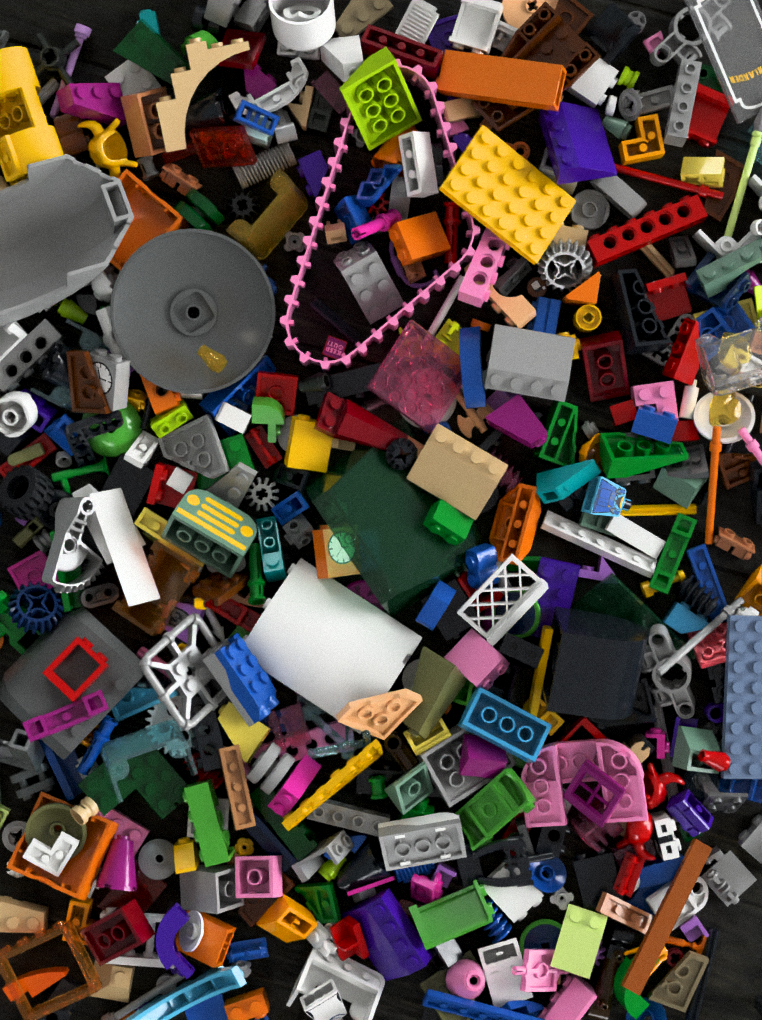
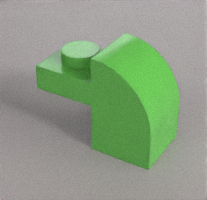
M254 396L252 402V423L268 424L269 443H276L277 435H281V425L285 423V410L273 398Z

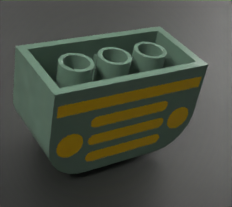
M194 489L188 491L171 514L161 538L231 579L257 534V527L253 519L238 508L208 491Z

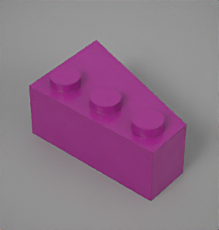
M73 83L66 85L56 92L60 110L63 113L81 119L87 118L106 125H110L118 118L120 124L115 130L127 124L120 98L123 96L120 83Z

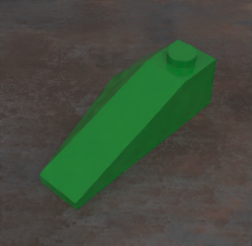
M622 432L600 433L601 466L607 479L630 477L689 458L682 442L671 441L668 444L658 440H645V436L640 435L637 438L627 437L626 433Z

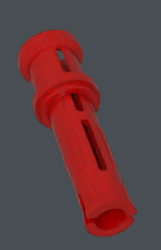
M444 202L446 212L443 223L446 226V237L451 247L445 253L444 264H449L451 261L455 264L457 262L458 226L461 224L459 219L460 206L455 202Z

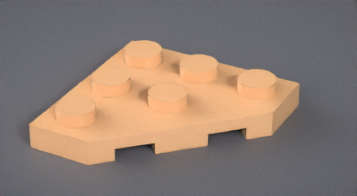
M405 688L348 702L336 715V718L342 724L385 740L423 700L420 694Z

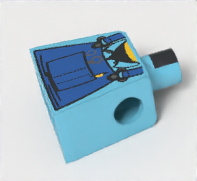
M596 476L589 481L581 512L618 517L621 510L628 511L632 503L630 499L625 498V488L605 477Z

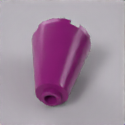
M117 835V839H112L98 876L96 887L123 891L137 890L133 841L129 840L130 836Z

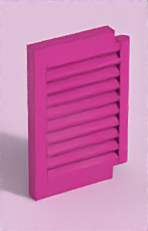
M395 876L347 892V894L351 896L396 880Z

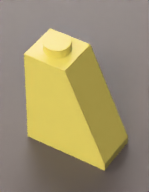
M228 702L227 705L224 703L218 711V720L233 745L239 744L242 760L250 763L271 729L260 721L249 727L233 703Z

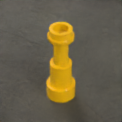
M682 569L677 570L672 584L678 581L681 583L686 579ZM648 580L640 583V588L645 598L651 597L655 592H658L649 588L650 582Z

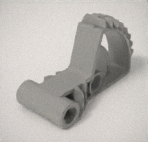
M90 497L62 498L57 505L55 512V534L42 575V581L53 585L56 593H69L84 589V586L90 585V581L96 580L95 576L101 574L99 569L104 568L102 564L103 559L81 541L84 527L87 525V516L94 512L96 506L94 500ZM85 558L89 560L83 573L73 581L68 583L55 581L57 570L62 572L72 571L79 567Z

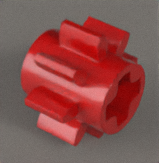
M385 193L378 199L379 203H381L379 208H375V205L370 206L369 214L375 212L377 216L381 211L387 212L384 205H389V201H384Z

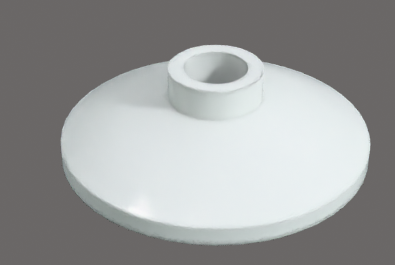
M195 910L188 912L191 917L179 930V943L185 952L194 951L204 934L202 915Z

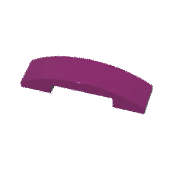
M98 690L82 697V699L45 715L34 717L22 724L29 741L33 742L82 723L108 710L109 707L102 690Z

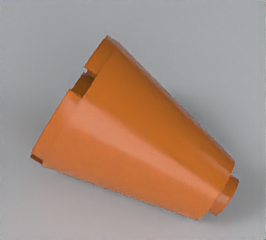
M415 125L384 142L371 160L372 166L374 168H384L385 164L402 165L398 136L411 131H417ZM403 168L397 176L404 177Z

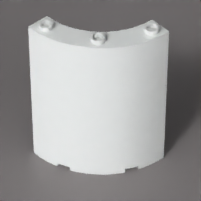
M302 558L297 564L292 563L287 571L289 575L272 599L268 598L262 608L265 610L249 636L245 635L242 638L247 648L257 658L262 669L335 718L348 702L388 693L423 637L334 579H318L316 567ZM350 727V728L353 729L354 731H356V732H358L359 734H361L362 731Z

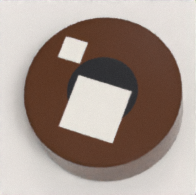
M539 277L531 279L527 284V293L533 298L542 297L547 291L545 281Z

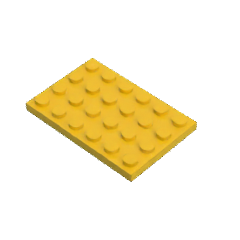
M484 125L479 127L439 188L442 193L533 265L538 263L576 203L573 197Z

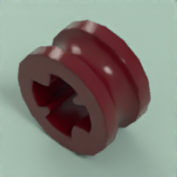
M671 947L667 950L668 956L666 961L671 967H674L684 955L679 948ZM673 953H675V955H677V953L679 954L677 956L679 960L676 962L674 960L670 961L672 959L671 955Z

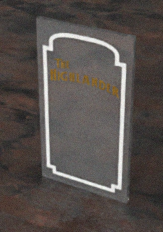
M684 0L737 124L758 115L762 107V10L758 1Z

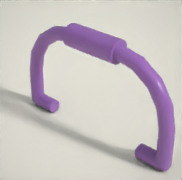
M390 241V261L398 277H401L405 284L412 288H425L434 282L431 279L420 284H409L408 279L404 275L406 273L397 255L395 256L394 244ZM437 269L432 271L434 276L437 275L438 278L440 277Z

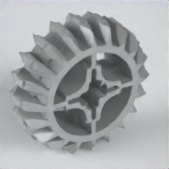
M560 238L559 244L552 241L551 247H547L538 261V272L541 274V279L546 280L545 284L547 286L552 284L553 290L560 287L561 292L564 288H567L570 292L572 287L577 288L579 284L584 283L586 279L590 278V272L593 269L589 250L585 251L584 244L578 247L577 240L572 244L569 238L567 242H563ZM551 260L554 262L555 265L554 270H552L549 266ZM577 260H579V262L582 265L579 270L576 269L575 262Z

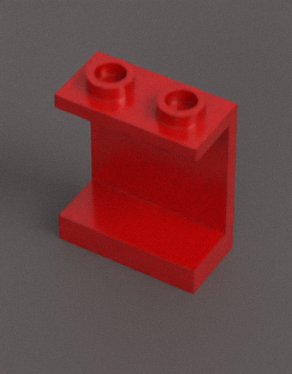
M698 83L687 140L693 139L701 147L712 148L717 142L716 138L729 109L734 103V99Z

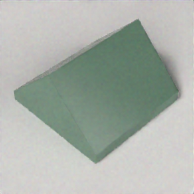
M666 466L661 468L653 488L687 509L708 477L698 479L667 476Z
M424 761L412 767L384 789L403 815L434 792L427 765Z

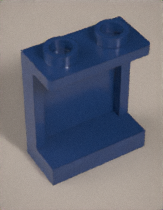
M708 251L687 278L685 285L689 293L728 313L731 308L737 305L743 292H747L750 288V276L747 272L740 274L726 286V290L708 298L696 274V270L717 260L716 255Z

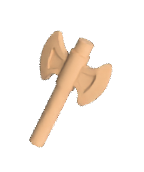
M450 381L446 386L468 416L466 418L461 415L457 416L460 431L467 438L472 437L471 433L474 426L481 433H484L488 428L483 419L493 412V409L487 403V407L477 408V410L474 408L466 409L464 395L455 383Z

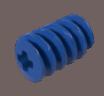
M487 897L485 898L486 903L491 902L495 914L492 915L494 922L485 925L483 929L484 931L491 930L488 937L495 936L492 941L495 944L507 936L512 926L507 923L506 917H502L503 912L498 910L499 906L493 904L494 901Z

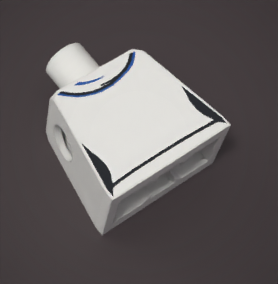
M333 978L300 997L305 1013L313 1020H343L342 1017L347 1014Z

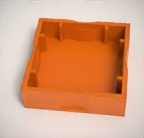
M125 169L118 179L121 180L134 219L110 261L118 270H121L129 257L149 240L170 231L188 229L190 226L183 216L164 200L156 196L128 169Z
M41 791L32 813L39 807L49 803H63L74 807V805ZM99 815L90 816L86 823L87 838L84 847L75 857L68 860L59 877L22 858L28 848L25 832L18 841L6 868L47 884L72 897L86 901L119 824ZM55 825L57 830L62 829L60 825Z

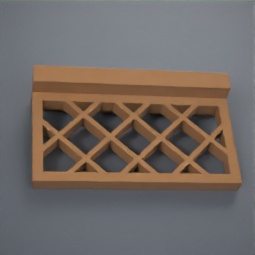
M239 744L224 746V748L218 749L234 828L235 830L256 826Z

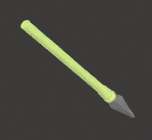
M762 107L754 120V131L752 132L749 152L724 236L732 237L755 156L762 140Z

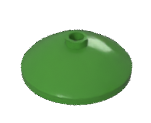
M128 401L126 408L119 409L124 421L120 428L114 432H107L88 439L92 450L97 454L105 455L106 457H117L121 454H126L141 434L140 415ZM84 413L82 419L97 415V413ZM93 424L89 428H96L99 424Z

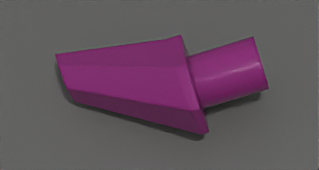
M487 608L484 616H492V610ZM492 619L482 621L481 626L484 627L483 629L486 632L492 627Z

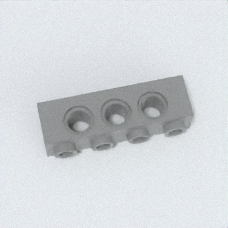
M681 59L677 69L663 144L683 148L687 140L702 62Z
M44 319L0 361V389L3 392L15 391L20 386L19 382L23 378L27 379L34 373L33 368L40 364L43 358H47L50 353V347L54 342L64 344L62 341L65 337L49 320ZM45 338L47 341L45 348L39 349L38 341ZM30 352L32 359L30 362L25 363L23 356L25 353ZM12 366H16L17 374L11 377L9 369Z
M328 799L309 814L307 819L379 837L378 823L389 822L390 814Z

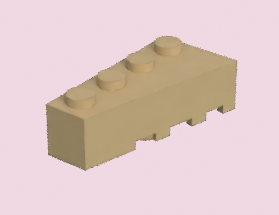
M0 896V932L44 933L48 928V907L27 901H19L9 896Z

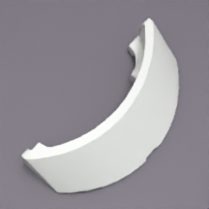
M300 57L290 61L292 70L286 73L289 81L260 98L254 100L251 94H247V97H242L238 91L230 94L228 97L235 111L242 99L268 112H274L289 104L301 92L309 75ZM244 109L243 114L246 115L248 110Z

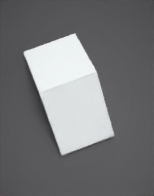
M223 401L215 420L243 434L252 420V414Z

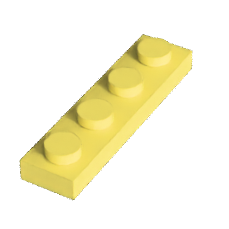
M144 507L134 523L136 526L200 567L205 565V563L162 539L161 535L168 521L149 508Z

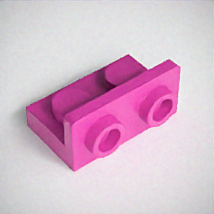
M437 872L433 882L424 875L414 874L411 879V897L425 904L440 899L443 894V890H441L443 886L441 881L442 874Z

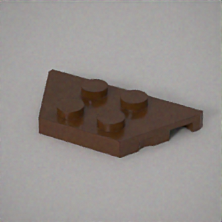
M213 572L210 576L192 587L193 596L202 598L206 602L212 599L215 606H220L247 586L250 580V572H235L231 579L220 572Z

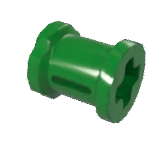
M386 775L368 778V781L371 782V799L388 797L384 791L386 788Z

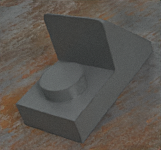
M688 235L668 238L671 266L674 269L696 266L697 259Z

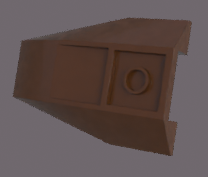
M545 1L515 32L500 57L563 65L567 71L563 91H565L601 56L587 42H584ZM473 100L471 103L498 132L536 109Z

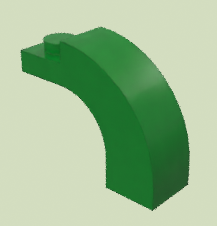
M626 957L615 975L614 994L624 1009L637 1020L650 1004L641 995L639 996L621 986L633 958L630 960Z

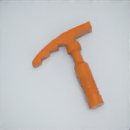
M703 934L700 942L697 944V942L691 943L681 938L669 936L666 943L679 947H690L692 950H696V953L702 954L707 938Z

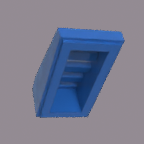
M242 99L233 121L273 136L280 117ZM244 109H247L245 118L241 117ZM252 112H255L256 114L252 122L249 119ZM260 115L264 116L261 125H258L257 122ZM268 118H270L272 120L269 125V128L267 129L265 128V125Z

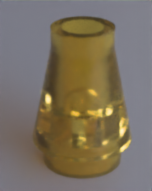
M205 344L197 352V355L201 357L209 369L217 374L228 363L225 359L226 356L207 347Z

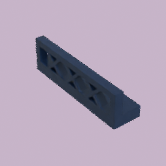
M253 808L256 826L245 829L268 855H282V871L286 872L295 863L297 858L288 849L284 841L276 835L272 826L263 820L260 812Z

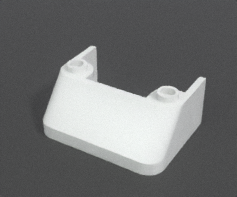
M754 174L748 180L747 185L760 197L758 205L762 211V180ZM699 229L692 238L707 253L709 251L716 255V259H719L761 238V236H755L749 231L738 243L729 236H723L714 243Z
M313 947L295 982L286 1005L290 1007L298 993L305 995L315 989L316 986H320L333 978L340 997L352 1003L349 1010L351 1017L354 1020H372L385 985L384 977L380 973L350 958L341 961L337 952L333 955L329 953L327 957H324L320 950H316Z

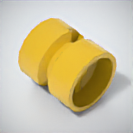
M583 305L574 313L573 325L579 332L590 333L600 325L602 315L599 308L595 305Z

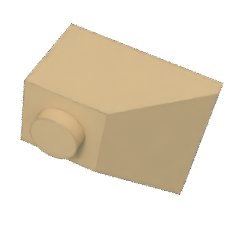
M95 959L89 996L129 1003L135 966L117 964L99 966Z

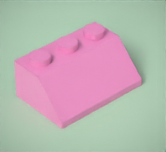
M572 973L567 975L561 983L562 987L558 992H553L549 999L550 1003L546 1008L544 1007V1010L537 1017L545 1020H580L597 998L593 986L578 975Z

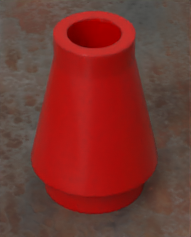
M702 749L698 755L699 761L718 772L726 771L730 766V757L725 752Z

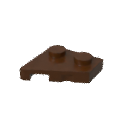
M719 453L718 468L724 487L727 490L749 481V462L757 460L754 454Z

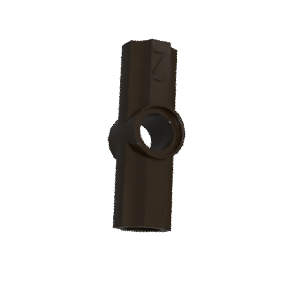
M397 729L385 740H382L385 749L393 755L404 773L419 763L405 742L404 736ZM392 737L397 738L399 741L397 748L390 744Z

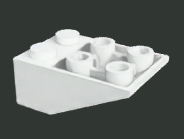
M516 937L477 949L494 1006L502 1007L509 1001L533 998L532 992L520 990L522 975L512 974L513 966L523 965Z

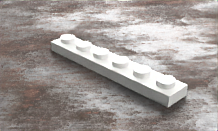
M549 510L545 514L541 529L648 578H651L654 574L657 563L656 559L593 530L580 526Z

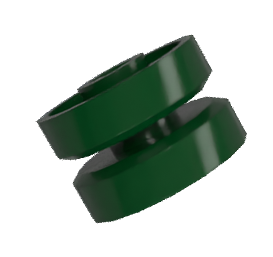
M193 187L186 194V199L192 207L184 201H179L173 208L187 220L193 229L212 231L211 226L206 220L215 226H219L225 219L217 210V207Z

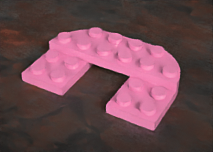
M610 739L560 741L542 746L536 761L526 763L521 774V780L536 799L534 803L535 808L528 813L524 812L526 828L567 825L562 783H571L586 759L626 789L606 823L647 821L648 811L643 780L644 772L640 761L628 747ZM588 773L582 779V782L597 781ZM601 785L603 798L610 802L614 794Z

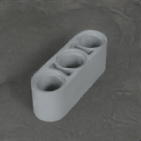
M618 176L590 181L591 185L598 192L602 193L607 200L629 219L636 218L647 206L645 200Z

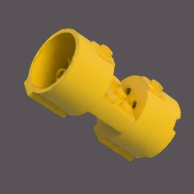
M21 46L0 49V165L6 182H9L11 186L28 178V164L64 155L55 127L48 125L38 96L41 92V86L30 54L26 47Z

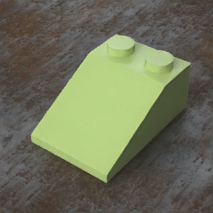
M568 904L550 966L590 979L608 916Z

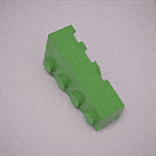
M211 778L188 784L184 788L183 799L189 805L188 817L195 827L193 834L196 843L199 842L200 845L199 857L201 862H204L205 867L229 862L235 854L234 846H229L230 834L228 830L223 828V813L216 808V806H219V801Z

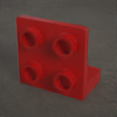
M685 272L644 284L647 290L646 295L649 301L653 302L656 308L654 311L659 320L663 321L692 312L684 281L687 280Z
M161 462L157 463L146 503L151 505L158 503L176 508L183 496L188 491L194 490L198 473L181 468L194 476L186 492L182 494L166 484L176 466Z

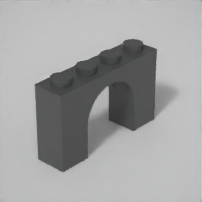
M17 728L10 742L0 739V762L38 772L45 757V753L38 740L30 742L26 731Z

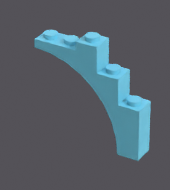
M237 965L211 967L196 979L185 981L168 994L155 997L125 1020H169L202 1001L229 990L241 988L246 984L244 974Z

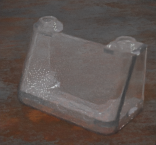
M762 317L756 322L755 328L720 339L712 336V334H704L694 340L703 382L713 395L722 396L762 383Z

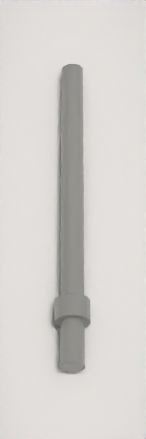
M738 597L733 603L721 609V613L658 667L656 673L662 676L725 621L727 615H734L735 611L745 603L743 598Z

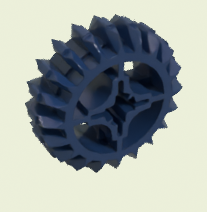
M38 581L36 585L29 582L27 587L22 584L20 589L16 588L8 603V615L12 617V623H17V629L24 627L25 633L28 630H32L33 635L36 631H39L42 635L44 630L50 632L52 627L58 625V621L62 619L64 608L62 606V599H59V593H54V587L48 589L47 583L44 586H40ZM46 602L51 607L52 613L49 612L48 608L45 606ZM20 603L24 605L23 608L27 610L25 614L20 608Z

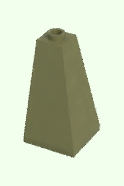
M425 646L421 651L411 690L420 694L423 701L403 722L409 728L407 730L408 733L415 738L420 736L423 739L428 737L467 681L456 665Z

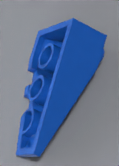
M264 355L257 365L238 382L221 390L210 392L199 403L205 414L211 415L213 422L229 437H232L237 431L216 421L215 417L223 401L249 412L252 407L253 397L256 395L258 371H276V367L267 355Z

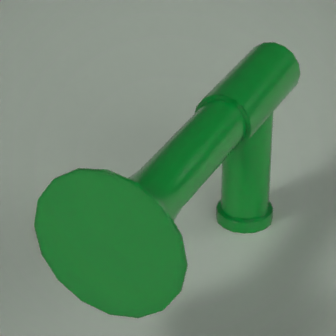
M104 455V458L96 464L51 473L53 482L60 481L63 491L72 495L68 483L69 478L92 472L110 474Z

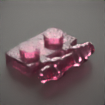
M300 703L281 708L282 717L277 718L275 710L271 711L268 715L269 727H272L275 736L273 738L274 743L281 747V751L287 749L285 745L287 741H290L291 748L312 742ZM283 723L287 732L285 735H282L280 724Z

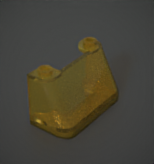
M280 168L270 179L271 188L278 195L254 224L250 225L247 221L239 219L235 220L226 230L231 239L245 247L257 260L265 259L308 208L306 196Z

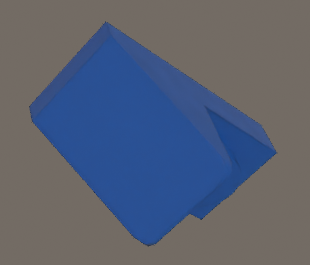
M298 490L271 508V511L282 526L308 509L309 505Z

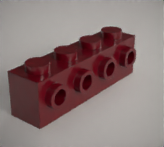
M368 24L360 40L363 54L371 56L387 47L395 59H400L402 65L410 68L419 65L422 67L423 76L436 80L441 71V62L444 57L443 50Z

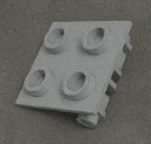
M731 850L700 876L727 907L731 903L733 905L737 904L740 900L738 897L757 881Z

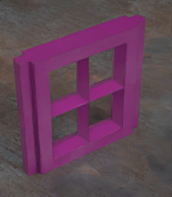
M586 759L565 791L563 798L602 828L621 800L626 789ZM586 773L599 782L594 790L582 782ZM579 784L591 793L587 802L574 793ZM601 785L614 794L610 802H607L597 794ZM594 797L607 806L602 814L590 805Z

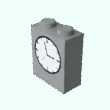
M102 348L89 352L110 410L116 411L126 408L130 361L122 358V355L108 353L106 349Z

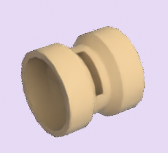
M88 796L84 797L79 805H75L70 809L72 817L80 825L87 823L90 816H95L99 812L97 804Z

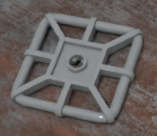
M192 613L185 617L170 632L164 633L162 639L147 651L142 660L139 661V666H141L144 675L158 694V700L163 702L175 722L184 731H189L196 726L211 710L214 711L218 704L227 696L224 690L221 689L211 698L204 687L211 679H216L203 662V659L220 642H217L204 620L197 613ZM197 626L211 646L203 654L196 647ZM188 627L187 646L180 650L175 643V637ZM165 646L169 648L174 656L167 664L151 661ZM187 667L191 668L192 675H187ZM150 668L164 670L172 683L164 689ZM175 689L182 696L181 714L170 699V694ZM198 692L205 706L190 719L191 698Z

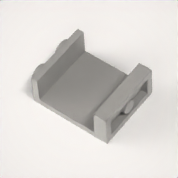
M758 814L753 818L752 825L748 830L745 829L740 833L737 843L762 864V814Z
M343 829L319 842L317 847L300 861L297 859L291 867L303 883L309 880L324 863L320 856L321 854L327 852L333 863L337 865L354 845Z

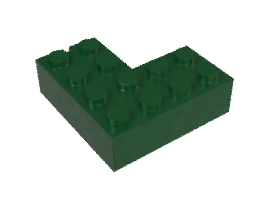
M140 730L80 781L77 786L85 796L90 797L97 804L102 816H105L135 790L159 819H163L176 808L174 803L180 804L184 801L183 791L187 784Z

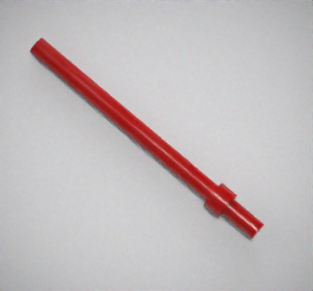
M615 164L617 173L697 193L698 196L704 198L708 196L722 200L724 192L710 189L707 185L701 184L699 186Z

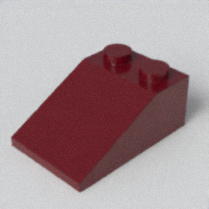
M619 331L579 338L590 402L629 395L630 389L623 339Z
M135 898L80 930L99 966L142 945L155 935Z

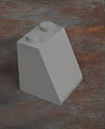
M198 865L195 871L180 873L181 907L184 910L219 914L245 905L244 898H235V865H213L209 867Z

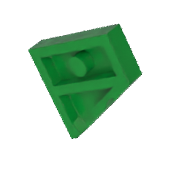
M333 882L297 884L295 891L297 893L300 892L307 900L305 904L314 912L315 917L321 924L337 923L342 919Z

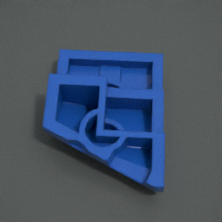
M739 302L728 313L714 306L696 318L697 322H699V343L702 361L706 362L756 328Z
M721 778L719 780V792L748 793L746 800L762 804V779Z

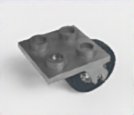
M687 770L683 776L685 782L682 785L683 789L688 788L709 813L716 811L734 813L748 798V793L719 792V778L717 774Z

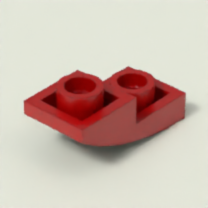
M694 420L677 422L671 441L690 442L699 440Z

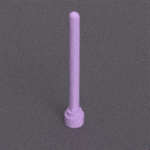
M76 23L74 36L81 46L70 53L65 68L70 77L72 76L83 41H86L87 37L89 38L92 31L91 28ZM62 79L58 90L66 86ZM57 94L50 111L52 119L58 116L60 110Z

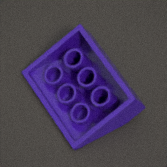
M560 102L558 112L540 109L539 123L557 185L617 176V170L597 108Z
M389 888L341 914L343 918L349 915L360 923L370 954L368 957L385 981L410 975L426 967L433 956L429 949H425L419 933Z

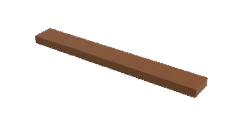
M695 838L692 839L621 983V986L639 996L713 849Z

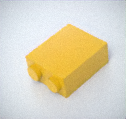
M298 414V417L292 416L284 464L289 468L326 473L333 438L315 430L316 420L310 419L309 415Z

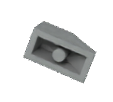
M397 176L392 181L388 210H398L402 220L408 219L411 197H407L404 177Z

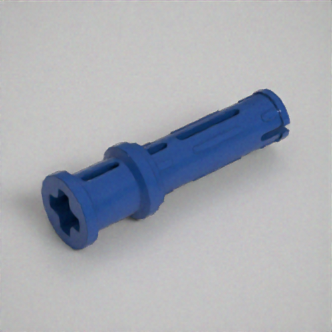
M106 715L98 729L94 730V738L76 769L79 773L88 776L102 747L110 740L112 730L119 723L116 719Z

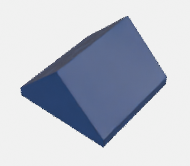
M357 195L344 197L334 208L337 218L345 224L346 235L351 245L364 239L354 240L351 234L355 233L351 232L352 228L372 221L366 207L363 208L356 200Z

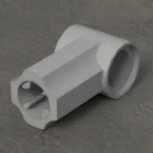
M282 108L274 111L273 114L280 117L274 131L277 144L298 140L294 122H291L288 111Z

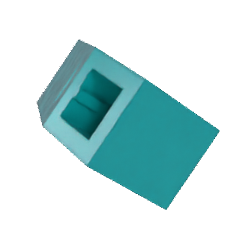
M594 459L537 473L536 493L544 504L563 500L599 475L601 469Z
M275 516L256 519L263 569L267 583L285 580L287 574L277 519Z

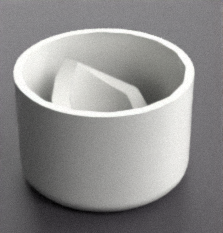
M269 0L273 33L276 39L285 47L296 51L313 50L328 42L334 34L336 27L334 0Z

